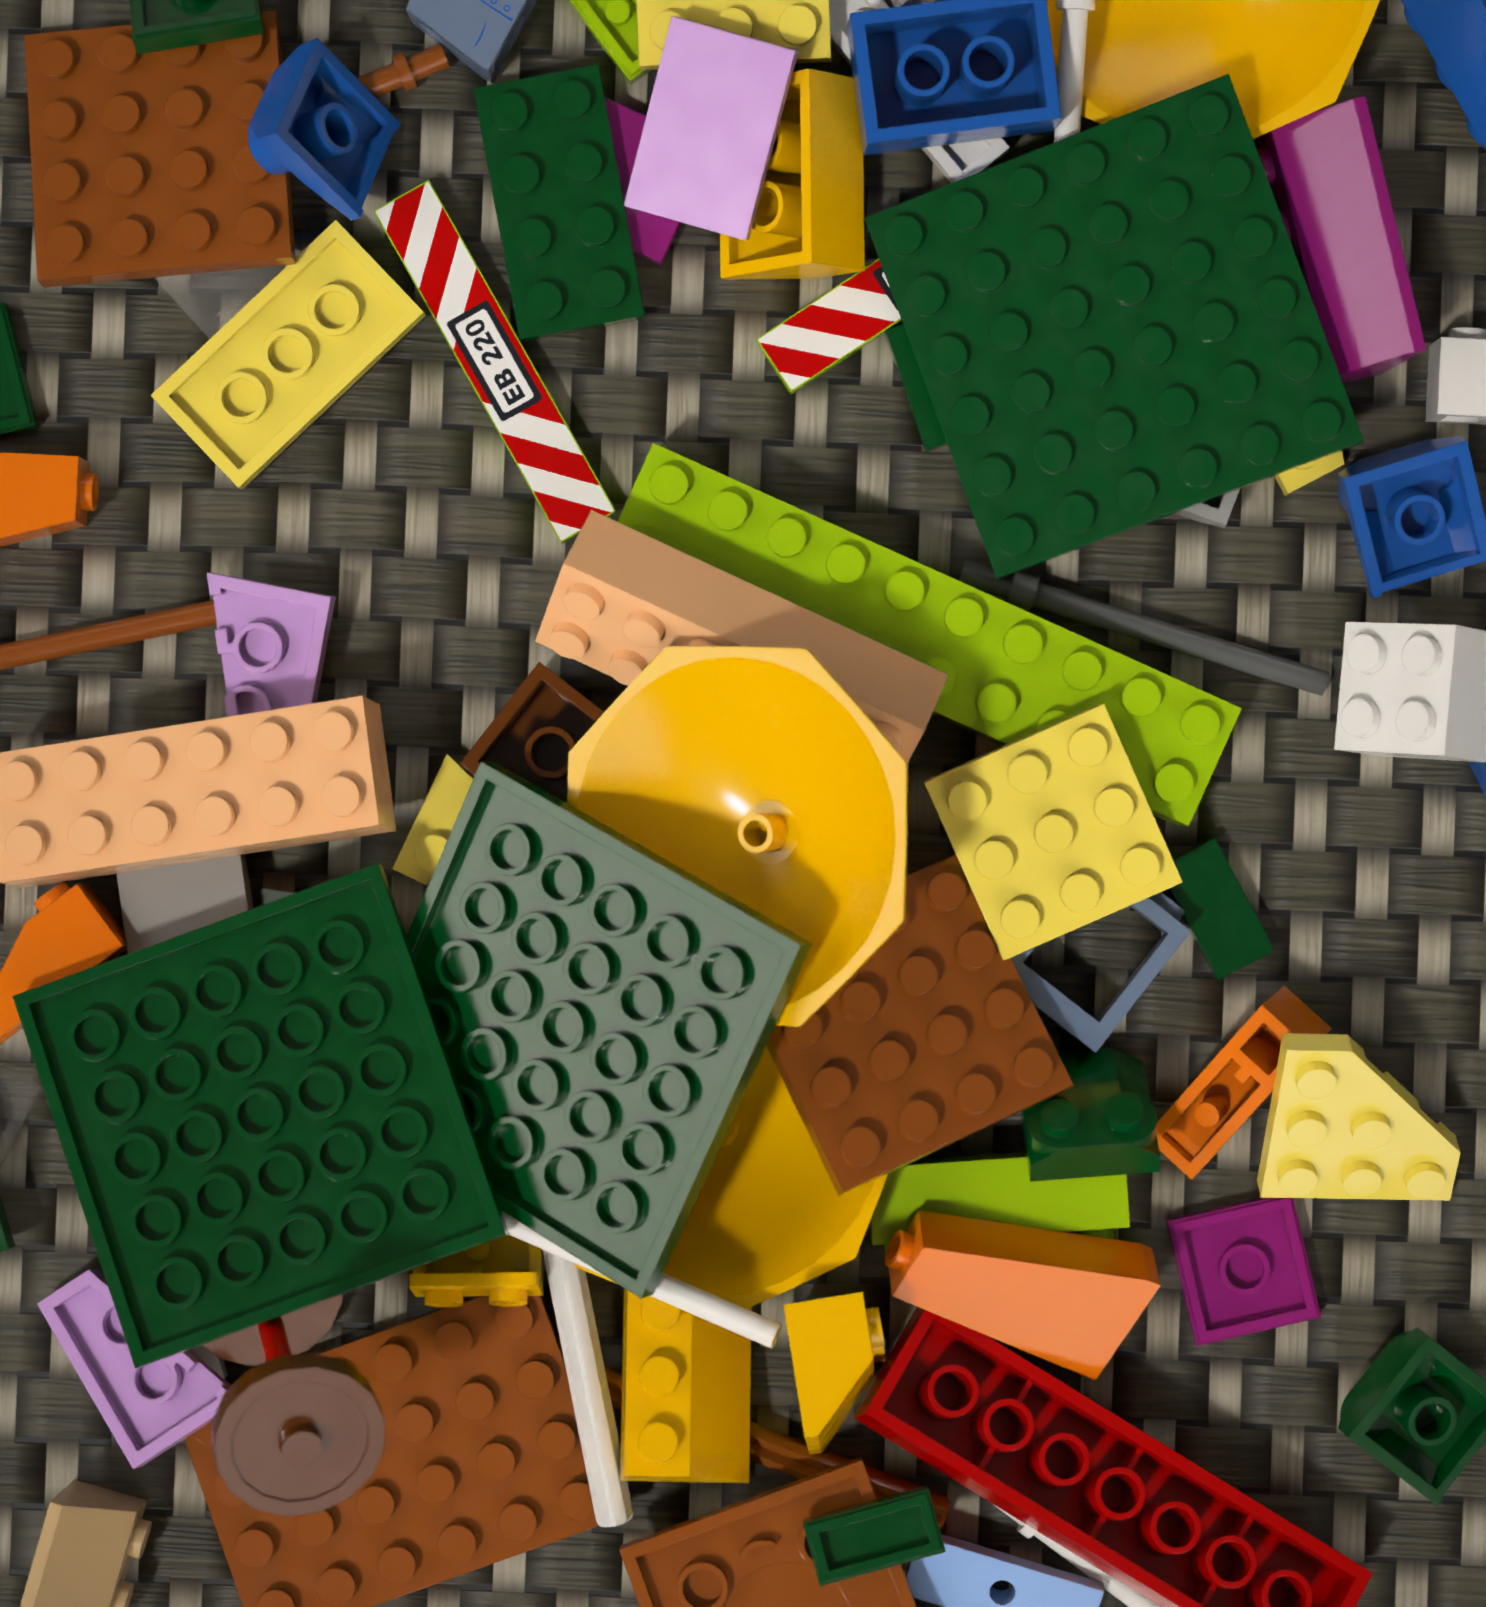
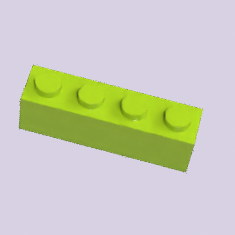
M1026 1151L921 1158L888 1173L869 1223L872 1245L885 1244V1254L895 1233L899 1230L906 1231L919 1210L1061 1232L1076 1231V1234L1115 1239V1228L1130 1227L1127 1174L1030 1182Z

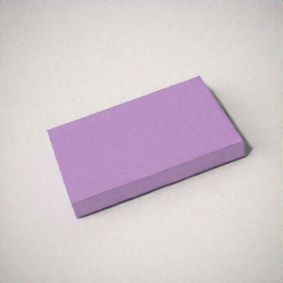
M671 16L624 206L741 240H749L799 50L678 16Z

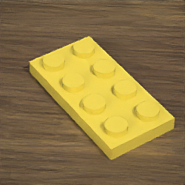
M335 220L296 257V264L287 265L151 396L239 489L243 490L426 315L339 222Z

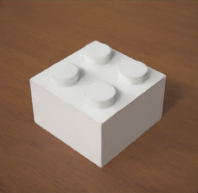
M1346 622L1334 750L1383 757L1486 762V631L1460 625Z

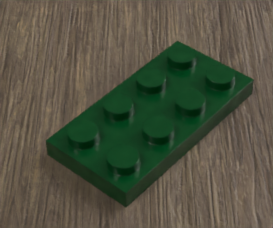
M599 64L473 88L519 340L526 342L646 319Z

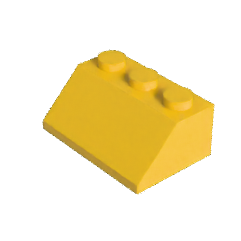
M814 69L793 72L750 238L745 241L720 234L721 279H819L865 271L863 149L853 77Z
M624 1288L620 1481L749 1483L751 1339L654 1298L645 1297L641 1299Z
M863 1292L784 1305L802 1424L809 1455L819 1454L825 1450L874 1381V1363L885 1361V1345L879 1308L865 1309Z

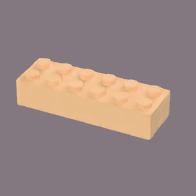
M593 510L588 515L562 565L535 642L554 650L557 654L583 663L627 686L640 675L665 647L740 646L808 649L862 708L907 763L927 727L948 677V674Z
M364 696L0 752V883L26 888L396 831L380 704Z

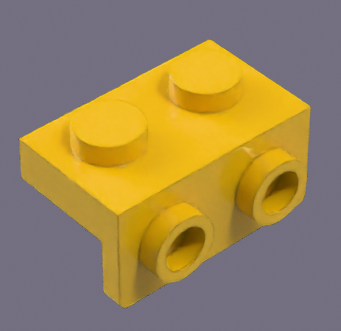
M506 1235L413 1269V1274H409V1289L415 1297H424V1305L430 1307L462 1306L463 1297L489 1296V1304L493 1306L515 1307L527 1305L528 1296H543V1251L534 1245Z

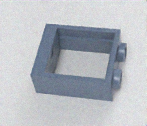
M1161 892L1130 905V907L1160 929L1163 935L1096 1020L1023 963L1034 948L1011 957L1034 1006L1095 1053L1191 932V930L1179 922L1185 911Z

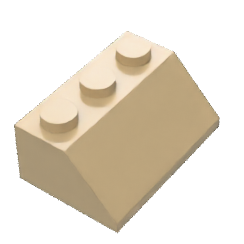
M74 1479L49 1503L20 1607H129L134 1583L124 1580L131 1557L141 1559L149 1538L152 1522L142 1519L147 1500Z

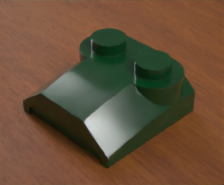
M1113 1048L1099 1049L1096 1053L1092 1050L1058 1052L1074 1085L1060 1094L1021 1111L1030 1182L1159 1172L1160 1151L1156 1133L1157 1113L1150 1100L1143 1061Z
M1417 1327L1412 1331L1404 1332L1394 1337L1351 1389L1341 1406L1338 1429L1432 1503L1439 1506L1443 1500L1442 1496L1486 1441V1381Z

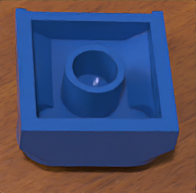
M317 38L299 45L283 64L273 72L249 124L248 142L253 157L265 171L274 175L292 172L326 202L350 220L361 218L364 211L362 209L364 201L394 132L398 131L401 123Z
M1454 436L1422 440L1358 460L1337 473L1339 478L1338 497L1342 507L1348 514L1369 594L1372 598L1380 597L1383 592L1477 563H1486V518L1468 442L1463 437Z

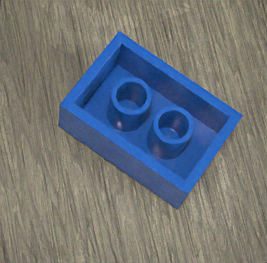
M947 0L850 13L847 35L863 156L1054 131L1062 117L1046 0Z

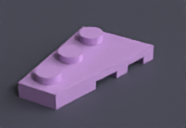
M207 572L209 594L213 595L217 630H215L217 651L218 654H221L227 694L224 696L227 717L317 703L336 597Z
M98 1268L85 1271L37 1303L133 1469L144 1466L210 1423L214 1418L223 1394L231 1387L225 1379L191 1350L135 1368L104 1273Z

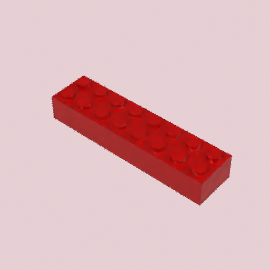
M916 1307L853 1416L854 1419L1160 1607H1356L1373 1574L987 1335L919 1307Z

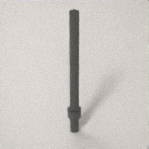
M965 560L958 581L978 590L1005 598V602L1027 612L1030 611L1031 607L1038 608L1322 696L1329 680L1330 672L1049 586L1039 582V575L1026 571H1019L996 579L993 568Z

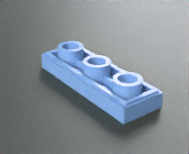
M943 1534L941 1536L946 1552L908 1562L905 1572L914 1598L943 1607H1099L1104 1594V1584L1102 1582ZM1000 1580H1005L1012 1584L1006 1590L995 1589L992 1585Z

